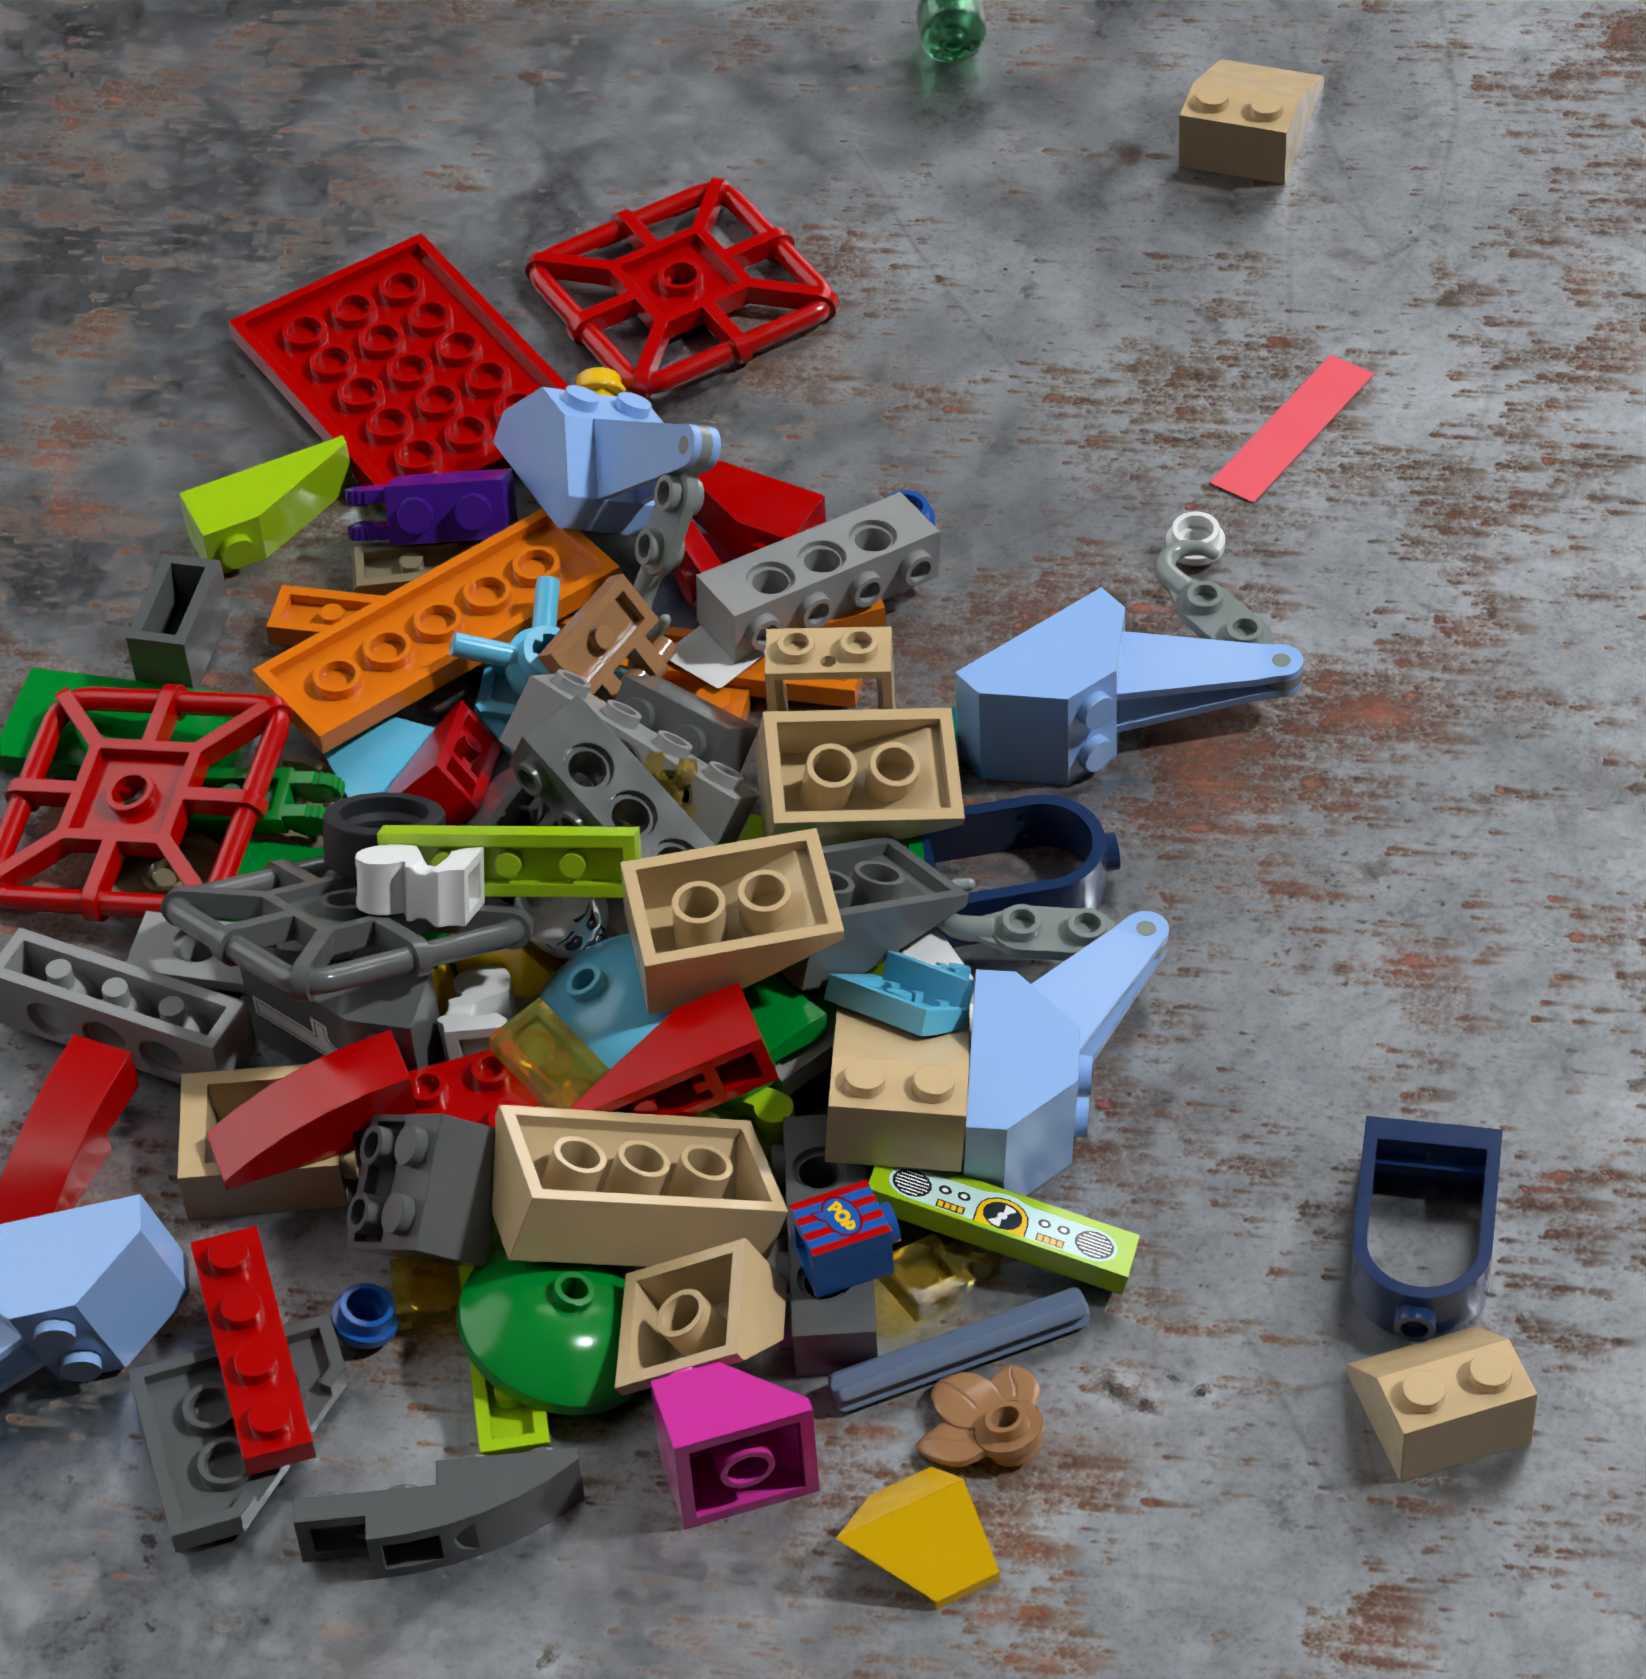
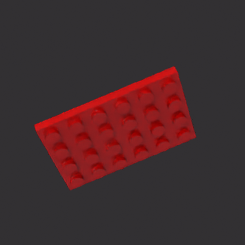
M422 233L228 321L231 338L325 442L339 436L344 437L347 442L351 471L364 486L388 484L395 477L406 475L512 468L493 443L503 411L541 387L566 390V387L569 386ZM380 503L386 510V503Z

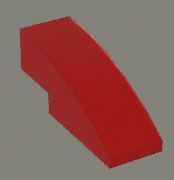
M388 1030L349 1044L304 1065L254 1095L207 1131L208 1142L225 1189L229 1190L356 1149L352 1132L370 1127L372 1115L412 1114L417 1112L411 1078L392 1031Z
M73 1034L37 1095L0 1180V1224L73 1209L112 1151L108 1132L139 1087L131 1052Z

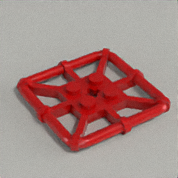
M712 177L710 182L689 187L633 212L629 209H624L614 213L612 221L553 245L543 252L532 254L525 267V273L535 290L567 325V334L578 346H585L604 368L616 371L621 377V384L628 391L640 395L647 400L652 395L670 391L731 363L741 366L750 362L753 359L754 353L815 327L823 321L831 320L836 315L840 302L838 295L832 290L829 283L794 247L793 237L784 228L775 227L741 191L728 185L727 179ZM725 207L754 236L726 249L711 235L719 212L724 211ZM699 208L692 227L659 241L648 230ZM619 241H622L624 244L630 243L636 249V251L615 260L584 257ZM768 259L770 262H778L797 283L751 278L744 269ZM557 280L611 286L618 295L583 310ZM679 280L683 284L677 285L672 284V282ZM748 304L795 309L793 312L745 333L726 315ZM634 316H638L651 330L636 368L602 332V330ZM705 324L721 342L718 345L658 370L668 342L672 337Z
M166 684L161 690L84 687L70 691L66 686L55 693L54 696L57 700L50 705L42 719L19 778H14L10 781L4 796L8 805L0 822V907L9 910L82 914L86 921L104 922L109 916L144 918L146 911L162 913L161 903L166 894L112 891L125 856L165 858L184 886L203 884L179 849L191 814L232 816L206 883L237 876L255 824L263 822L269 807L265 797L288 738L289 727L293 718V711L288 703L280 696L269 697L248 693L187 691V688L181 684ZM85 712L151 713V717L142 740L102 738ZM186 715L234 717L196 742L170 741L177 721H182ZM71 721L89 747L76 781L45 779L65 727ZM262 734L242 789L202 787L211 765ZM139 790H143L144 795L138 801L128 805L122 803L123 800L134 798ZM40 806L65 807L55 830L14 855L31 812H36ZM71 853L97 854L83 889L19 886Z

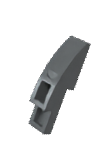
M539 1447L529 1452L491 1456L467 1454L458 1459L436 1461V1485L418 1487L411 1484H401L387 1490L357 1493L329 1491L316 1497L293 1499V1524L303 1562L369 1556L375 1580L416 1574L454 1565L490 1553L524 1538L549 1524L585 1499L578 1447L563 1449Z

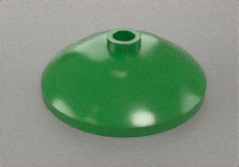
M503 1247L487 1256L485 1267H475L470 1273L458 1301L457 1327L459 1337L467 1356L475 1368L502 1393L538 1410L564 1415H585L615 1408L627 1402L639 1392L622 1396L615 1389L625 1275L628 1273L620 1265L508 1260Z

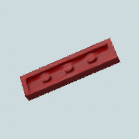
M257 1225L190 1242L247 1476L316 1458L307 1416Z

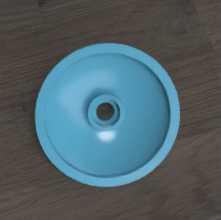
M630 934L605 939L575 955L549 979L532 1006L523 1037L524 1058L534 1077L554 1094H558L570 1086L582 1097L674 1011L648 1015Z

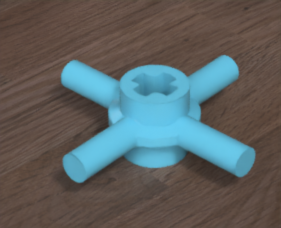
M541 576L536 579L532 628L519 632L510 643L454 632L450 641L449 655L504 667L509 686L516 694L521 696L530 675L550 674L537 656L562 630L556 627L560 580L552 576ZM617 667L613 673L620 680L629 669Z

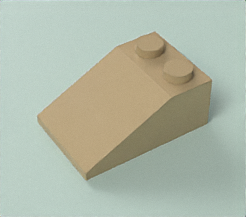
M1220 59L1193 82L1179 115V167L1285 185L1324 86V76Z
M952 708L763 712L755 754L764 837L817 828L821 846H828L891 836L895 840L907 839L963 825L965 815Z
M817 828L620 862L624 912L648 1015L675 1010L708 993L716 992L739 982L741 989H744L845 939L842 920Z
M837 1005L825 1162L961 1172L967 1117L970 1015L967 1027L939 1035L918 1036Z

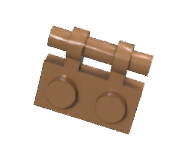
M618 574L608 577L537 658L550 674H555L557 670L562 669L582 677L591 684L589 693L595 694L596 697L607 703L608 700H615L625 676H659L663 678L668 671L667 663L676 654L677 648L665 636H658L652 644L645 635L659 621V618L625 575ZM627 658L629 660L627 664L629 670L619 680L613 672Z

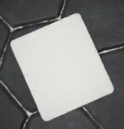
M700 625L675 644L677 652L670 661L713 687L720 689L765 655V650L735 662Z

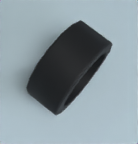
M378 792L340 799L328 806L323 815L324 861L330 870L344 877L357 879L356 853L368 847L378 846L377 833L383 825L446 826V813L439 803L426 797L407 793Z

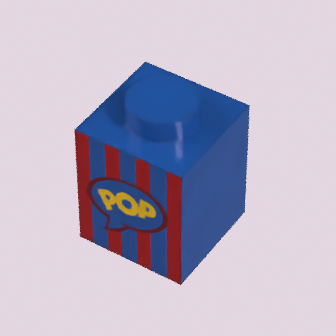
M867 1179L789 1204L792 1247L816 1298L894 1273L893 1244L901 1241L898 1221L889 1202L878 1203Z

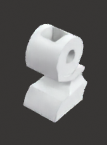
M378 845L362 849L356 853V906L360 911L367 914L394 915L405 913L406 920L409 922L416 919H426L435 927L466 926L485 903L484 847L451 851L450 855L437 866L427 865L420 850L414 845Z
M482 964L463 970L453 981L456 997L447 1001L448 1008L445 1016L437 1019L445 1061L505 1045L512 1046L511 1038L519 1032L520 1018L512 978L509 972L504 967L495 964Z

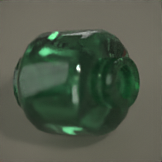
M921 0L919 2L916 15L918 36L923 50L931 58L943 63H958L969 60L979 53L985 44L987 36L986 16L982 0Z

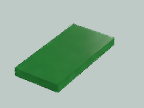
M31 667L0 734V769L22 771L42 719L50 705L57 700L54 694L66 686L70 691L84 687L161 690L166 684ZM186 687L187 691L222 692ZM85 712L102 738L142 740L151 717V713ZM186 715L185 719L177 721L170 741L196 742L234 717ZM71 721L65 727L46 774L48 776L77 779L89 747ZM251 741L209 768H241Z

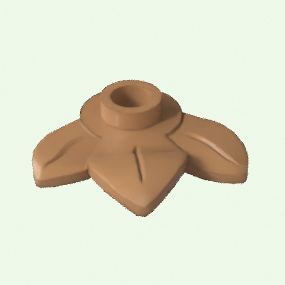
M1012 1364L997 1372L991 1381L978 1374L965 1372L940 1379L932 1387L931 1398L942 1421L915 1444L917 1452L932 1462L952 1467H964L987 1456L996 1464L1005 1467L1019 1466L1027 1463L1041 1450L1045 1434V1422L1040 1410L1036 1407L1041 1394L1038 1381L1026 1369Z

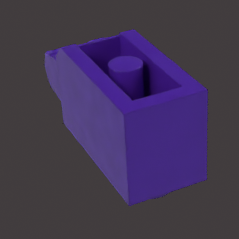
M513 468L406 475L395 477L388 484L357 486L344 490V498L347 505L366 506L386 503L387 521H359L347 526L348 536L351 541L389 540L390 546L486 540L518 522Z

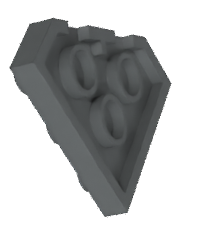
M329 1313L283 1326L311 1436L349 1383L345 1363ZM216 1346L127 1370L175 1552L244 1533L292 1464L247 1476Z

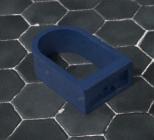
M1030 795L963 806L965 815L963 825L916 836L922 837L925 862L936 870L935 863L1038 846L1066 850L1084 862L1072 873L1059 878L969 893L967 906L956 912L959 915L984 916L1017 904L1096 909L1105 893L1106 872L1121 868L1120 851L1115 833H1104L1097 817L1083 805L1068 798L1055 795ZM942 932L952 948L980 943L951 938Z
M1366 1116L1353 1231L1350 1286L1353 1298L1361 1312L1378 1327L1406 1341L1424 1342L1465 1328L1482 1311L1489 1288L1503 1129ZM1374 1180L1483 1191L1478 1254L1470 1269L1452 1282L1433 1287L1404 1284L1389 1277L1380 1270L1371 1258L1367 1246Z

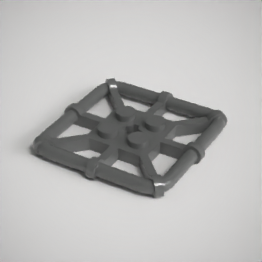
M324 856L294 863L287 859L274 860L266 863L264 870L196 886H176L167 893L161 903V912L165 920L210 947L212 955L218 961L230 967L241 966L273 987L291 993L294 1001L305 1002L313 1001L315 995L333 993L404 974L411 979L431 974L435 966L505 948L511 950L519 949L527 944L534 930L533 919L529 913L497 897L485 896V903L466 926L435 927L426 919H416L409 922L406 920L405 913L394 915L367 914L360 911L356 906L357 879L344 877L330 870L324 861ZM213 918L239 919L243 921L223 925ZM437 932L452 933L453 935L426 941L418 934ZM292 940L305 946L293 966L263 949V947ZM375 945L385 951L327 966L331 960H342L354 956L357 949Z

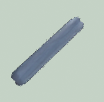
M1072 1287L831 1373L828 1377V1389L831 1398L840 1412H848L1085 1327L1090 1322L1089 1306L1080 1289Z

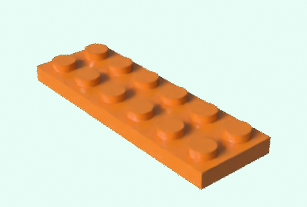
M542 508L252 669L255 687L265 696L282 697L293 711L291 722L324 754L482 664L481 662L449 655L450 641L454 632L510 643L519 632L532 628L535 587L538 577L552 576L560 580L558 621L581 608L609 576L621 574L620 566L581 531L558 528Z

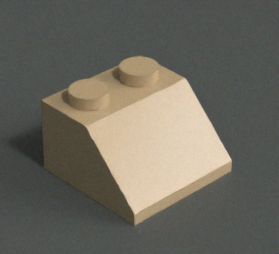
M746 1238L626 1273L615 1389L622 1396L651 1388L650 1381L667 1377L676 1370L687 1367L698 1368L716 1362L731 1365L744 1361L782 1341L784 1338L787 1282Z
M1474 1326L1347 1364L1346 1373L1399 1482L1532 1443L1538 1394L1510 1340L1506 1337Z

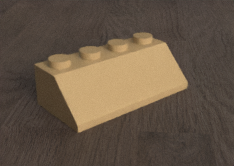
M499 1105L495 1115L492 1214L508 1260L650 1267L746 1238L768 1260L788 1214L787 1207L751 1121Z

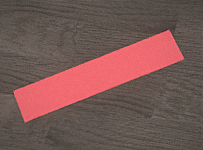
M1330 355L1209 483L1254 503L1375 373Z

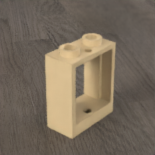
M892 626L766 629L765 686L768 711H788L786 680L877 678L878 709H896Z
M306 1064L181 1074L177 1179L188 1219L348 1206V1179L359 1178V1154L356 1138H354L356 1148L354 1150L229 1190L225 1189L208 1142L206 1132L214 1127L217 1121L222 1120L235 1108L272 1083Z

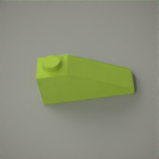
M339 436L180 492L179 496L187 533L200 558L220 560L223 574L271 556L344 494L345 489L351 488L354 485L347 442L343 436Z

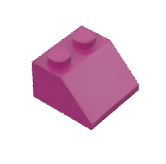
M721 1362L698 1368H682L674 1371L667 1377L650 1381L660 1460L684 1530L820 1491L814 1417L809 1398Z

